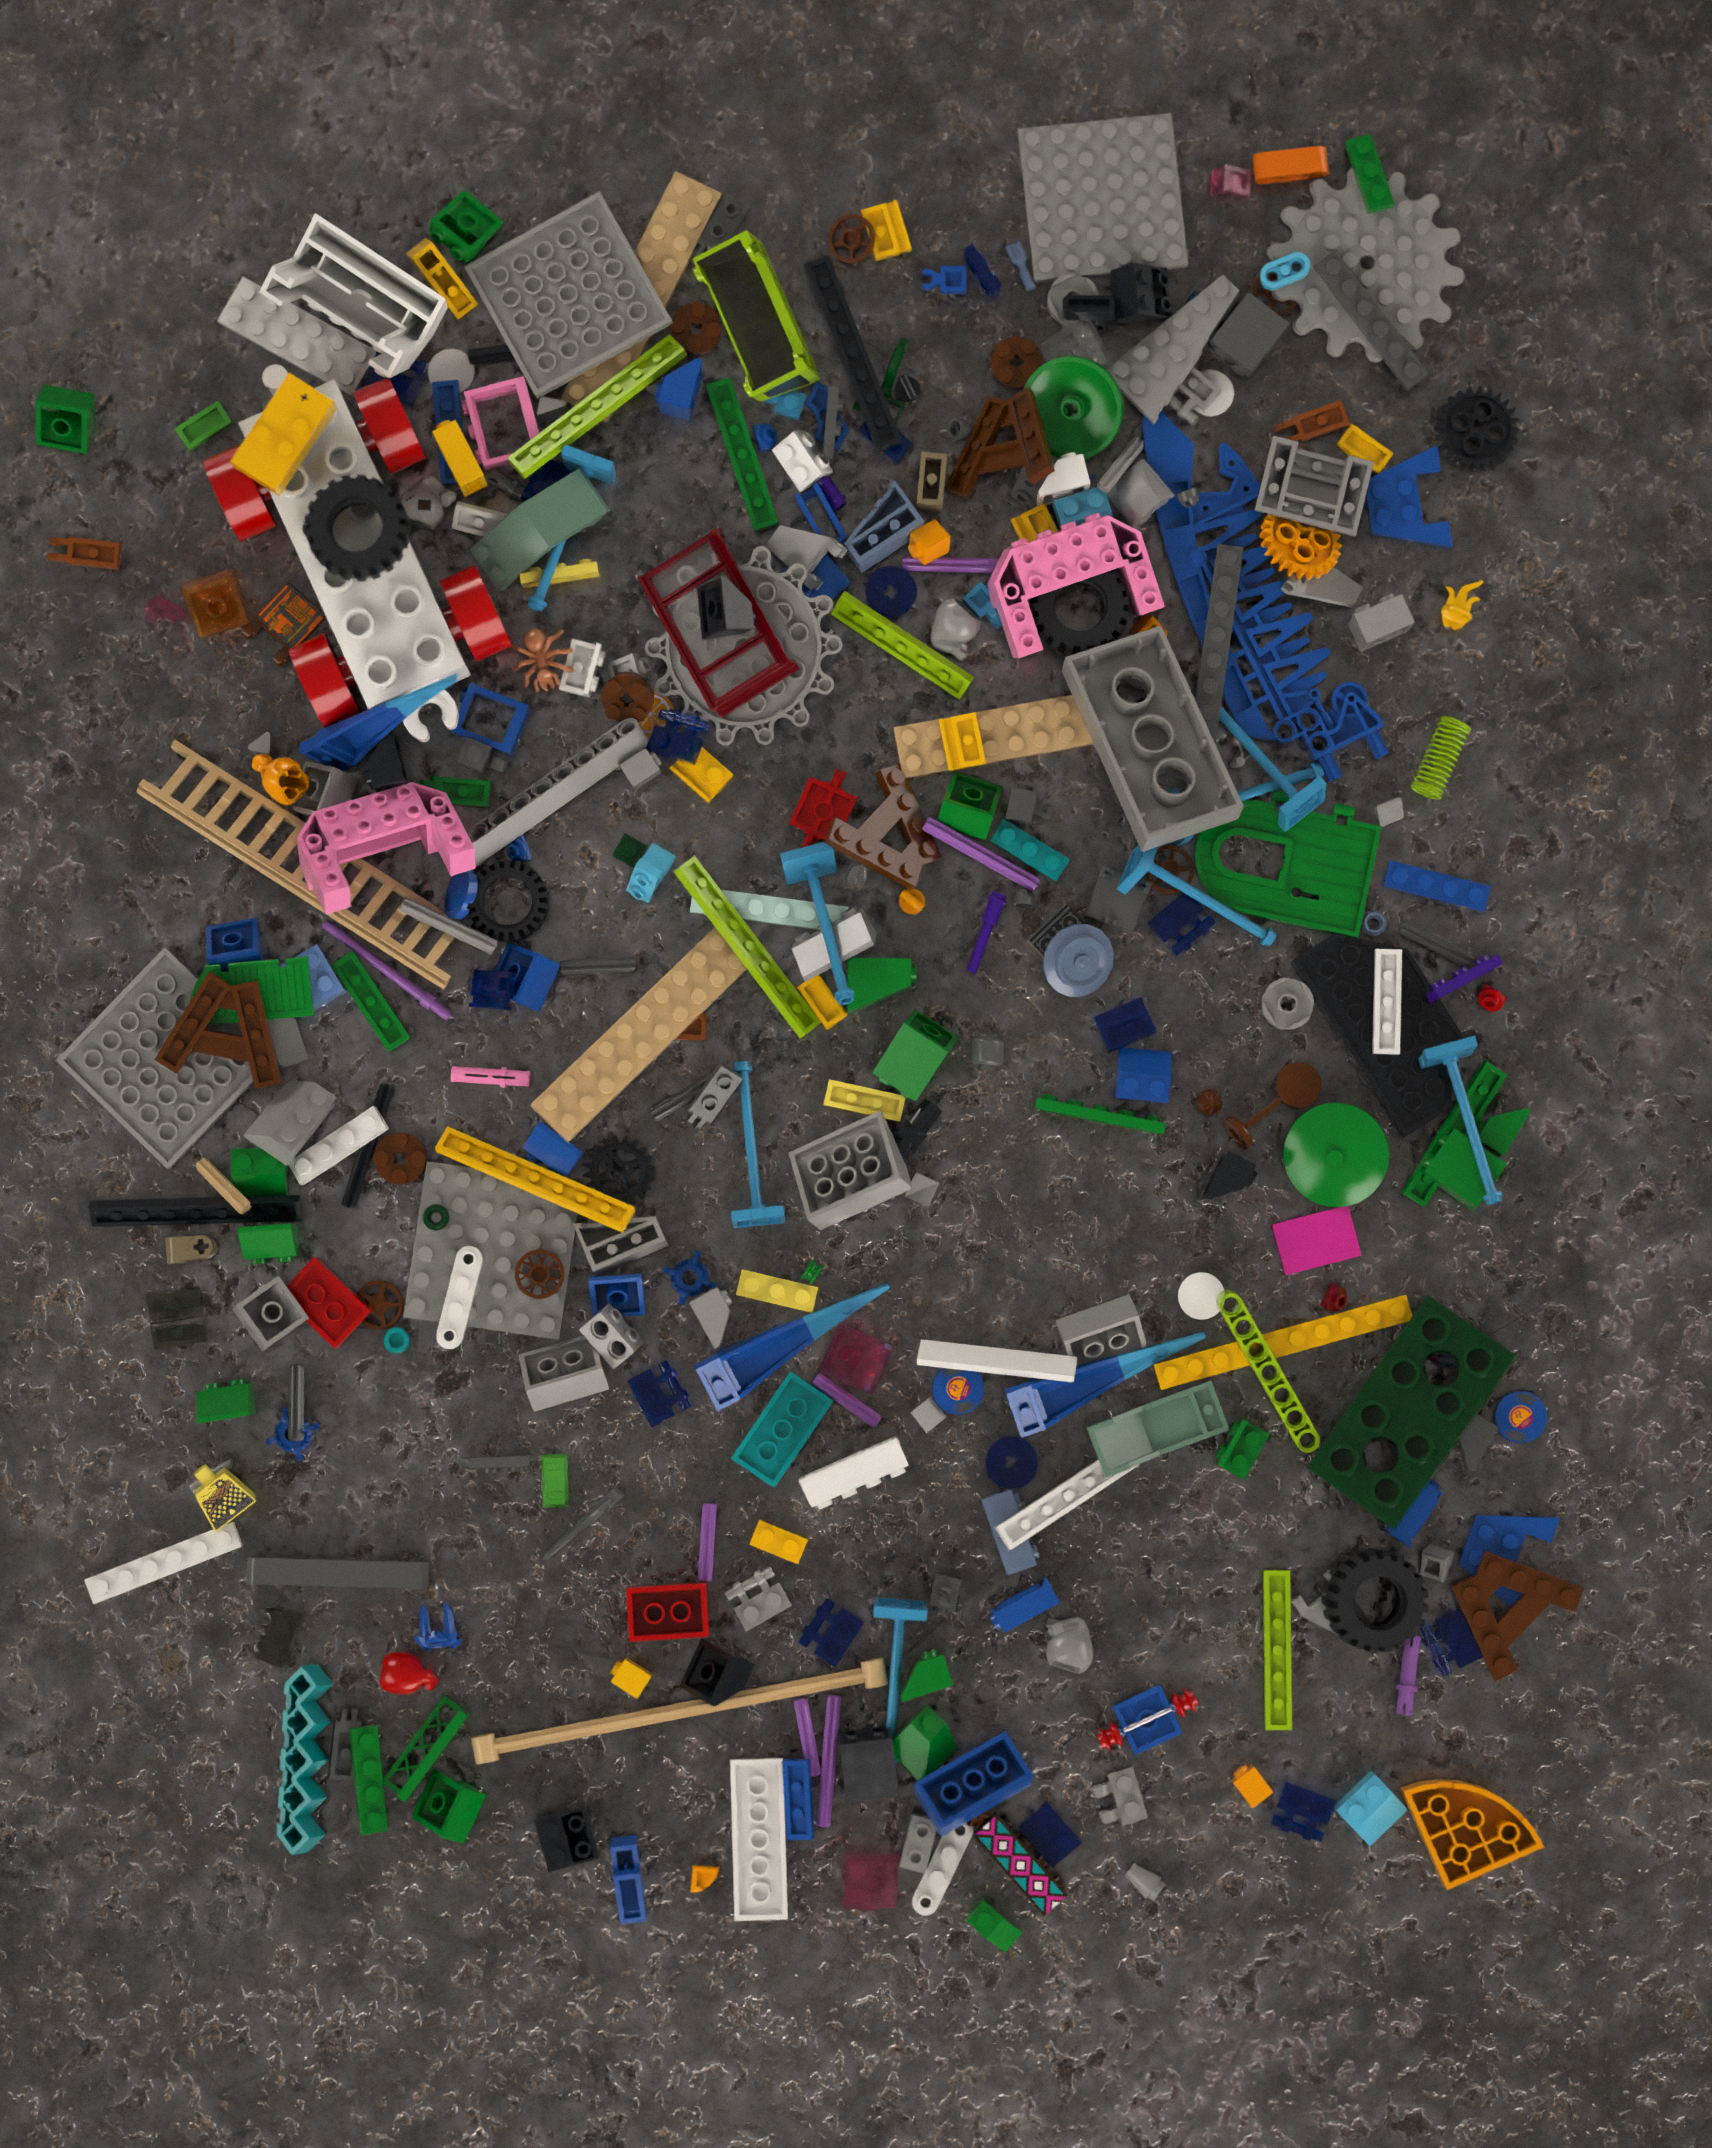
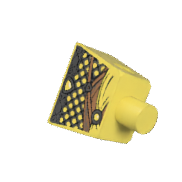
M205 1464L194 1472V1476L202 1484L195 1490V1497L216 1532L256 1502V1494L226 1468H222L214 1475Z

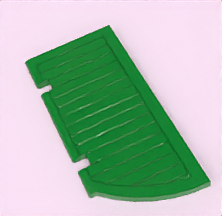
M308 956L286 958V966L284 967L279 966V959L228 963L227 972H222L221 964L205 965V970L197 980L190 998L191 1001L208 972L212 971L232 985L259 980L268 1020L314 1016ZM219 1008L209 1025L239 1022L237 1011Z

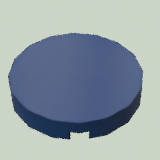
M473 870L453 875L446 890L444 903L445 913L449 918L461 920L469 913L470 909H467L468 904H473V901H475L478 888V880L476 875L473 874Z

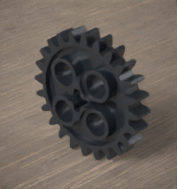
M1481 386L1477 388L1476 393H1473L1471 387H1468L1466 395L1459 390L1456 393L1457 400L1450 396L1447 400L1449 405H1442L1440 409L1445 414L1438 413L1436 419L1442 423L1434 426V429L1441 431V433L1436 435L1435 440H1443L1439 450L1447 448L1448 451L1444 457L1448 458L1453 455L1455 457L1453 465L1461 461L1463 470L1468 464H1471L1473 472L1477 470L1478 465H1481L1483 471H1486L1488 463L1495 468L1498 465L1497 458L1504 462L1507 458L1504 452L1512 453L1514 449L1509 444H1516L1518 442V439L1512 435H1516L1520 431L1519 428L1513 427V425L1518 423L1519 418H1511L1516 409L1506 408L1510 401L1509 399L1504 402L1499 401L1502 393H1498L1493 397L1491 396L1492 388H1489L1486 394H1484ZM1477 407H1485L1489 415L1481 417L1477 413ZM1455 418L1463 419L1466 427H1456L1453 420ZM1497 418V422L1484 426L1480 433L1477 430L1468 434L1465 438L1457 440V436L1468 433L1474 425L1475 427H1480L1489 420ZM1491 429L1497 430L1500 433V439L1493 440L1490 438L1488 431ZM1465 442H1475L1477 451L1468 450Z

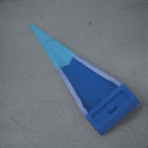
M458 673L317 731L315 737L300 743L299 753L323 765L335 767L342 771L355 766L405 718L441 691L457 682Z
M885 1283L716 1351L717 1354L695 1364V1370L717 1411L741 1400L778 1368L824 1333L887 1291L890 1285Z
M1201 1332L1077 1365L1074 1382L1028 1378L1029 1381L1005 1389L1004 1391L1020 1437L1023 1438L1046 1430L1112 1387L1155 1363L1205 1339L1206 1333Z

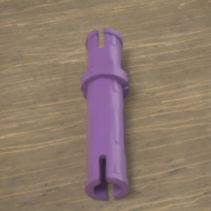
M1421 1636L1413 1638V1646H1411V1639L1407 1638L1404 1640L1406 1645L1403 1646L1400 1684H1397L1396 1687L1399 1690L1396 1714L1402 1715L1404 1704H1406L1405 1715L1413 1716L1414 1692H1417L1415 1681Z

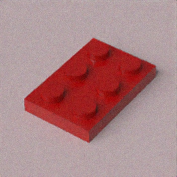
M313 1257L287 1286L309 1317L306 1322L334 1349H338L372 1312V1309L317 1257Z

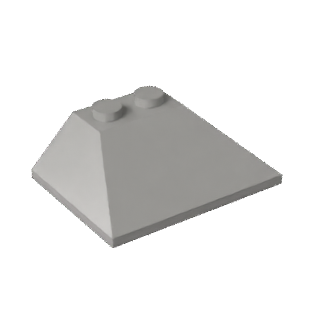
M1273 435L1255 511L1355 537L1374 462L1350 455L1344 461L1298 449L1297 441Z

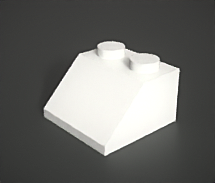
M1075 452L1060 456L1061 459L1057 460L1054 465L1055 471L1047 476L1038 491L1036 506L1043 503L1045 505L1053 504L1056 499L1089 490L1090 480L1083 454L1076 455Z

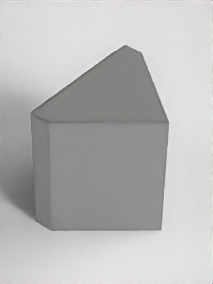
M266 731L249 744L248 749L255 755L267 754L273 758L274 737Z

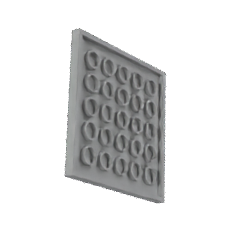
M1171 113L1018 129L1034 283L1056 281L1059 277L1066 274H1077V276L1084 278L1111 275L1110 270L1131 263L1166 269L1188 267Z
M600 191L464 266L537 399L673 324Z
M164 947L56 1061L167 1169H171L252 1085L253 1078L249 1062L198 1052H191L177 1074L154 1060L189 1005L194 986L199 979L168 948ZM239 1022L208 1025L206 1028L208 1030L243 1036Z
M427 1161L403 1317L440 1322L456 1255L461 1248L473 1246L481 1251L483 1263L467 1326L560 1340L576 1233L573 1224L577 1223L578 1213L474 1168ZM434 1204L444 1206L449 1212L450 1217L447 1226L438 1231L427 1228L423 1222L424 1211L427 1207ZM438 1212L432 1215L433 1222L437 1223L441 1220V1215ZM539 1249L555 1254L562 1262L565 1273L561 1288L554 1295L544 1299H535L525 1295L519 1289L515 1280V1269L520 1258L530 1251ZM467 1254L464 1257L466 1264H471L474 1260L471 1254ZM538 1254L530 1256L533 1265L540 1264ZM547 1255L543 1264L549 1267L554 1259ZM522 1263L520 1271L529 1274L531 1267ZM551 1269L550 1277H560V1269ZM529 1277L521 1280L524 1288L532 1283ZM551 1280L545 1283L550 1292L556 1287ZM535 1284L533 1294L541 1295L542 1285Z

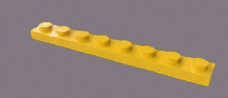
M448 1126L435 1147L436 1152L622 1233H624L635 1213L634 1206Z

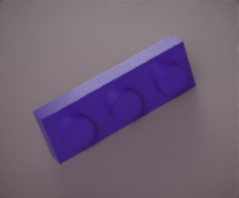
M1485 955L1473 962L1475 964L1474 968L1468 970L1465 966L1452 973L1454 976L1452 980L1447 982L1443 978L1431 985L1433 990L1425 994L1428 1001L1432 1003L1500 966L1503 962L1499 955L1490 959L1488 955Z

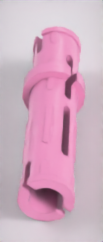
M452 1066L451 1082L500 1085L501 1088H506L507 1085L530 1087L531 1071L508 1070L507 1067L490 1069ZM467 1074L488 1075V1077L467 1076ZM494 1075L515 1077V1079L494 1078Z

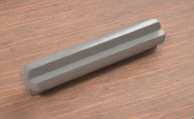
M1139 437L1133 438L1097 484L1098 489L1102 490L1103 493H1108L1145 447L1143 440Z

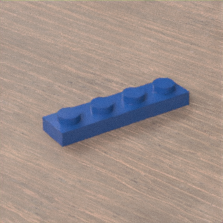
M459 381L432 382L436 425L445 420H450V422L456 420L463 433ZM438 446L441 484L443 486L458 485Z
M1391 860L1388 862L1382 886L1479 912H1485L1491 886Z

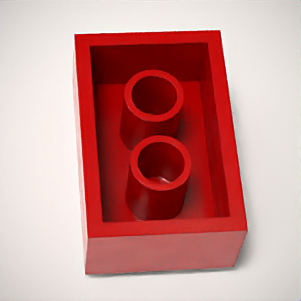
M707 1582L628 1586L626 1588L629 1642L709 1637Z

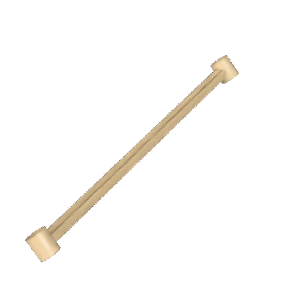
M884 1658L860 1662L861 1668L742 1690L716 1707L701 1699L500 1738H495L494 1733L471 1737L475 1763L483 1764L499 1760L498 1754L862 1683L865 1684L866 1689L888 1685Z

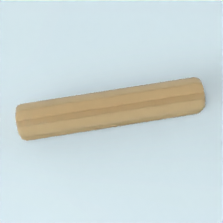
M202 1158L196 1162L197 1171L239 1214H245L246 1211L250 1210L251 1206L248 1199L207 1158Z

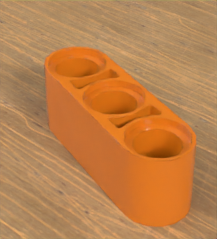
M1324 146L1268 151L1252 156L1255 183L1257 184L1315 179L1329 175L1327 149Z

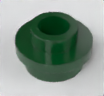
M431 1205L423 1213V1222L431 1230H442L449 1223V1212L442 1205ZM436 1212L441 1215V1220L437 1223L432 1221V1215Z

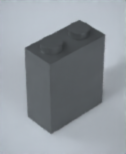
M1248 292L1211 339L1208 347L1211 348L1210 352L1217 359H1225L1232 364L1231 368L1240 376L1245 374L1250 378L1285 333L1290 323Z

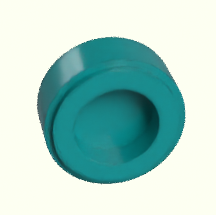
M394 1327L385 1333L383 1342L389 1352L402 1353L410 1346L411 1339L405 1329Z

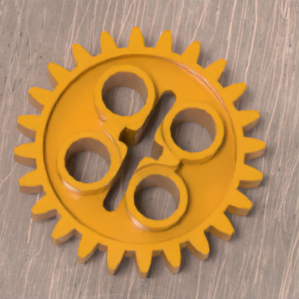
M1267 514L1260 526L1262 532L1259 534V537L1264 539L1260 545L1261 547L1268 548L1264 555H1272L1273 559L1270 563L1275 564L1278 562L1280 564L1278 570L1282 571L1286 568L1289 577L1294 572L1298 580L1304 574L1307 580H1311L1313 576L1319 579L1322 574L1326 575L1338 562L1337 559L1341 555L1339 549L1342 547V544L1337 542L1341 536L1333 534L1334 531Z

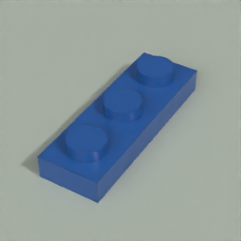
M784 1759L782 1761L786 1840H812L814 1838L810 1759Z

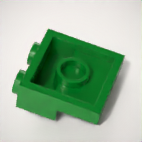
M464 189L431 220L429 232L435 243L439 245L443 243L450 248V253L456 260L461 261L463 259L469 263L484 249L486 242L502 228L504 221Z

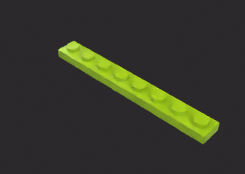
M669 334L507 457L510 465L526 479L563 450L564 445L569 446L685 358L687 356L685 349Z
M693 856L673 871L798 1037L801 1039L819 1025L821 1021L698 859Z

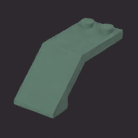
M579 468L520 504L469 550L497 592H500L520 577L519 573H524L549 550L584 528L593 526L610 510L586 474Z
M1212 1380L1138 1406L1087 1427L1105 1478L1128 1470L1162 1454L1230 1430Z

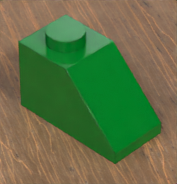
M1524 1108L1486 1118L1485 1121L1481 1119L1477 1124V1130L1482 1146L1500 1157L1505 1156L1531 1110Z
M984 1897L965 1916L966 1921L1004 1952L1023 1933Z

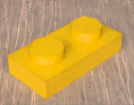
M759 1520L749 1545L798 1564L808 1539Z

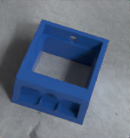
M470 683L468 689L464 688L460 695L459 702L462 705L459 710L458 725L451 732L460 738L466 739L469 737L491 746L494 751L512 757L531 710L529 705ZM475 694L516 709L503 743L462 728Z

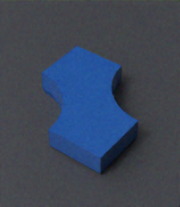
M817 381L805 402V406L814 413L818 422L815 440L824 445L828 387ZM837 412V420L842 421ZM843 421L841 423V436H835L834 451L836 452L839 451L850 431V427Z

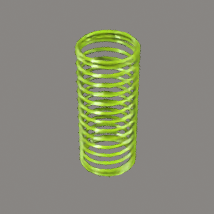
M1448 716L1440 717V723L1437 724L1438 728L1435 729L1436 733L1432 735L1433 739L1430 740L1429 749L1426 750V755L1423 756L1425 760L1421 761L1420 770L1416 772L1418 776L1414 777L1415 781L1410 786L1415 792L1435 800L1442 799L1444 791L1440 788H1446L1443 783H1448L1449 781L1446 778L1451 777L1447 772H1453L1450 767H1455L1453 762L1458 761L1454 756H1460L1457 751H1462L1460 746L1465 745L1463 741L1467 740L1464 735H1469L1471 731L1470 726L1464 722ZM1440 725H1444L1449 729L1442 728ZM1437 730H1441L1446 734L1439 733ZM1435 735H1438L1445 740L1438 739L1435 737ZM1433 741H1437L1442 745L1435 744ZM1430 746H1435L1439 750L1432 749ZM1428 751H1431L1438 756L1431 755L1430 753H1428ZM1426 757H1430L1435 761L1428 760ZM1423 762H1428L1432 766L1425 765ZM1421 767H1424L1430 770L1431 772L1424 771L1423 769H1421ZM1419 773H1424L1431 778L1421 776ZM1416 778H1421L1422 780H1424V781H1426V782H1428V783L1421 782V781L1417 780Z

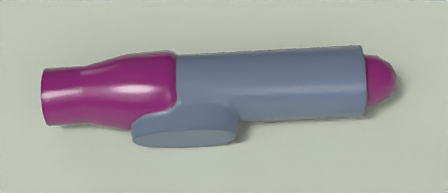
M1440 1354L1429 1359L1436 1366L1442 1368L1450 1366L1458 1369L1455 1362L1457 1360L1453 1356Z

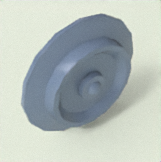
M1073 924L1061 929L1050 940L1044 952L1043 970L1047 982L1055 991L1068 997H1083L1095 992L1107 980L1113 968L1114 952L1111 942L1102 930L1089 924Z

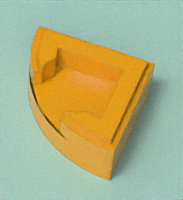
M693 1865L690 1893L700 1892L709 1887L716 1879L719 1867Z

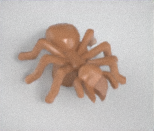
M532 628L524 635L523 641L529 650L512 645V649L528 655L530 658L529 660L518 662L517 666L513 668L514 671L520 670L522 666L535 663L524 675V688L530 683V676L537 670L540 671L534 680L536 692L540 691L538 682L545 691H549L548 684H550L552 689L555 688L554 679L557 685H560L558 675L550 671L548 665L568 672L574 671L572 667L553 662L555 655L573 652L572 648L553 650L550 647L551 643L562 635L563 629H559L555 635L547 639L546 634L542 630Z

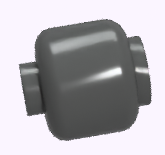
M978 1033V1037L971 1040L970 1061L973 1064L979 1065L978 1070L994 1071V1066L1002 1065L1004 1062V1040L999 1038V1034Z

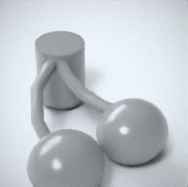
M1232 735L1231 742L1239 747L1241 756L1230 759L1229 765L1231 768H1238L1244 766L1245 760L1251 754L1248 753L1243 758L1242 744ZM1251 738V740H1252L1255 744H1257L1256 739H1255V738Z

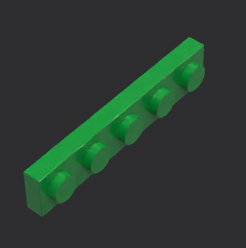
M1043 1094L1042 1098H1036L1035 1110L1163 1135L1166 1123H1161V1118L1145 1115V1119L1134 1117L1135 1112L1119 1110V1114L1109 1112V1107L1094 1104L1092 1109L1083 1107L1084 1102L1068 1099V1103L1057 1102L1058 1097Z

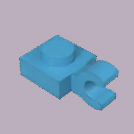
M771 389L763 394L769 397L775 390ZM793 390L762 402L775 405V414L799 421L807 395Z
M980 582L962 598V602L979 619L986 615L990 623L998 629L1002 623L997 608L992 607L989 589Z

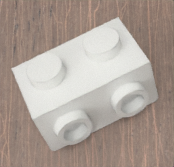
M805 430L793 431L772 449L799 492H805L821 477L828 476L833 472L829 466V460L824 458L823 454L816 447L813 436Z
M572 639L570 648L573 649V652L568 653L565 665L572 667L574 671H563L559 690L590 698L591 691L596 692L599 677L596 676L598 666L603 667L606 652L602 651V644L596 643L595 645Z

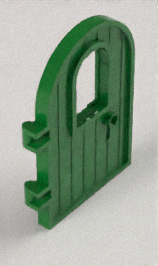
M1274 790L1271 803L1259 800L1241 801L1243 809L1239 819L1200 832L1194 853L1195 870L1200 884L1210 897L1240 914L1332 934L1339 933L1354 938L1359 937L1382 826L1352 820L1355 807L1335 803L1332 816L1311 811L1284 832L1278 825L1279 812L1274 810L1277 801L1286 803L1290 798L1285 792ZM1338 814L1347 816L1345 826L1336 824ZM1241 835L1285 845L1284 857L1282 858L1283 867L1280 868L1278 881L1228 870L1221 863L1219 857V850L1223 841L1228 837ZM1296 889L1300 893L1316 895L1319 898L1315 900L1302 896L1294 897L1291 894V890Z

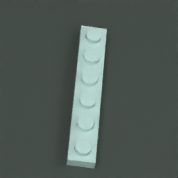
M721 890L743 920L819 930L820 922L814 902ZM692 897L690 913L706 915ZM826 904L829 919L832 922L842 918L840 914L848 909L847 906Z

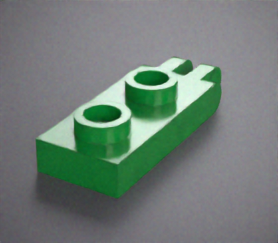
M431 776L430 781L420 780V785L447 793L452 805L489 808L490 781Z

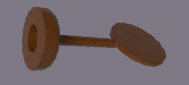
M1293 1062L1283 1067L1276 1079V1091L1279 1097L1244 1124L1234 1116L1227 1117L1223 1121V1125L1228 1135L1240 1148L1246 1150L1253 1142L1248 1128L1279 1104L1284 1102L1293 1108H1306L1314 1104L1322 1090L1321 1078L1318 1072L1311 1065L1303 1062Z

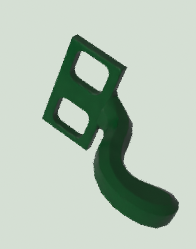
M903 337L898 341L894 349L883 384L881 385L886 402L900 408L896 418H893L895 425L905 406L904 402L892 398L891 393L899 366L909 346V340ZM855 400L852 408L860 411L857 400Z

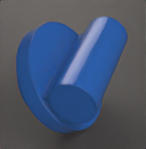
M761 423L752 427L760 453L766 452L769 448L776 445L777 433L771 425Z
M524 835L519 836L507 845V854L512 861L526 863L533 860Z

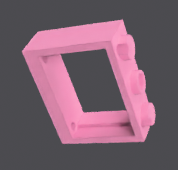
M524 376L464 391L466 400L461 401L465 416L470 415L472 424L468 425L471 440L477 441L479 449L474 450L477 463L479 465L483 464L485 472L494 470V468L498 469L509 466L510 463L507 457L511 454L490 459L476 403L518 392L530 440L539 434Z

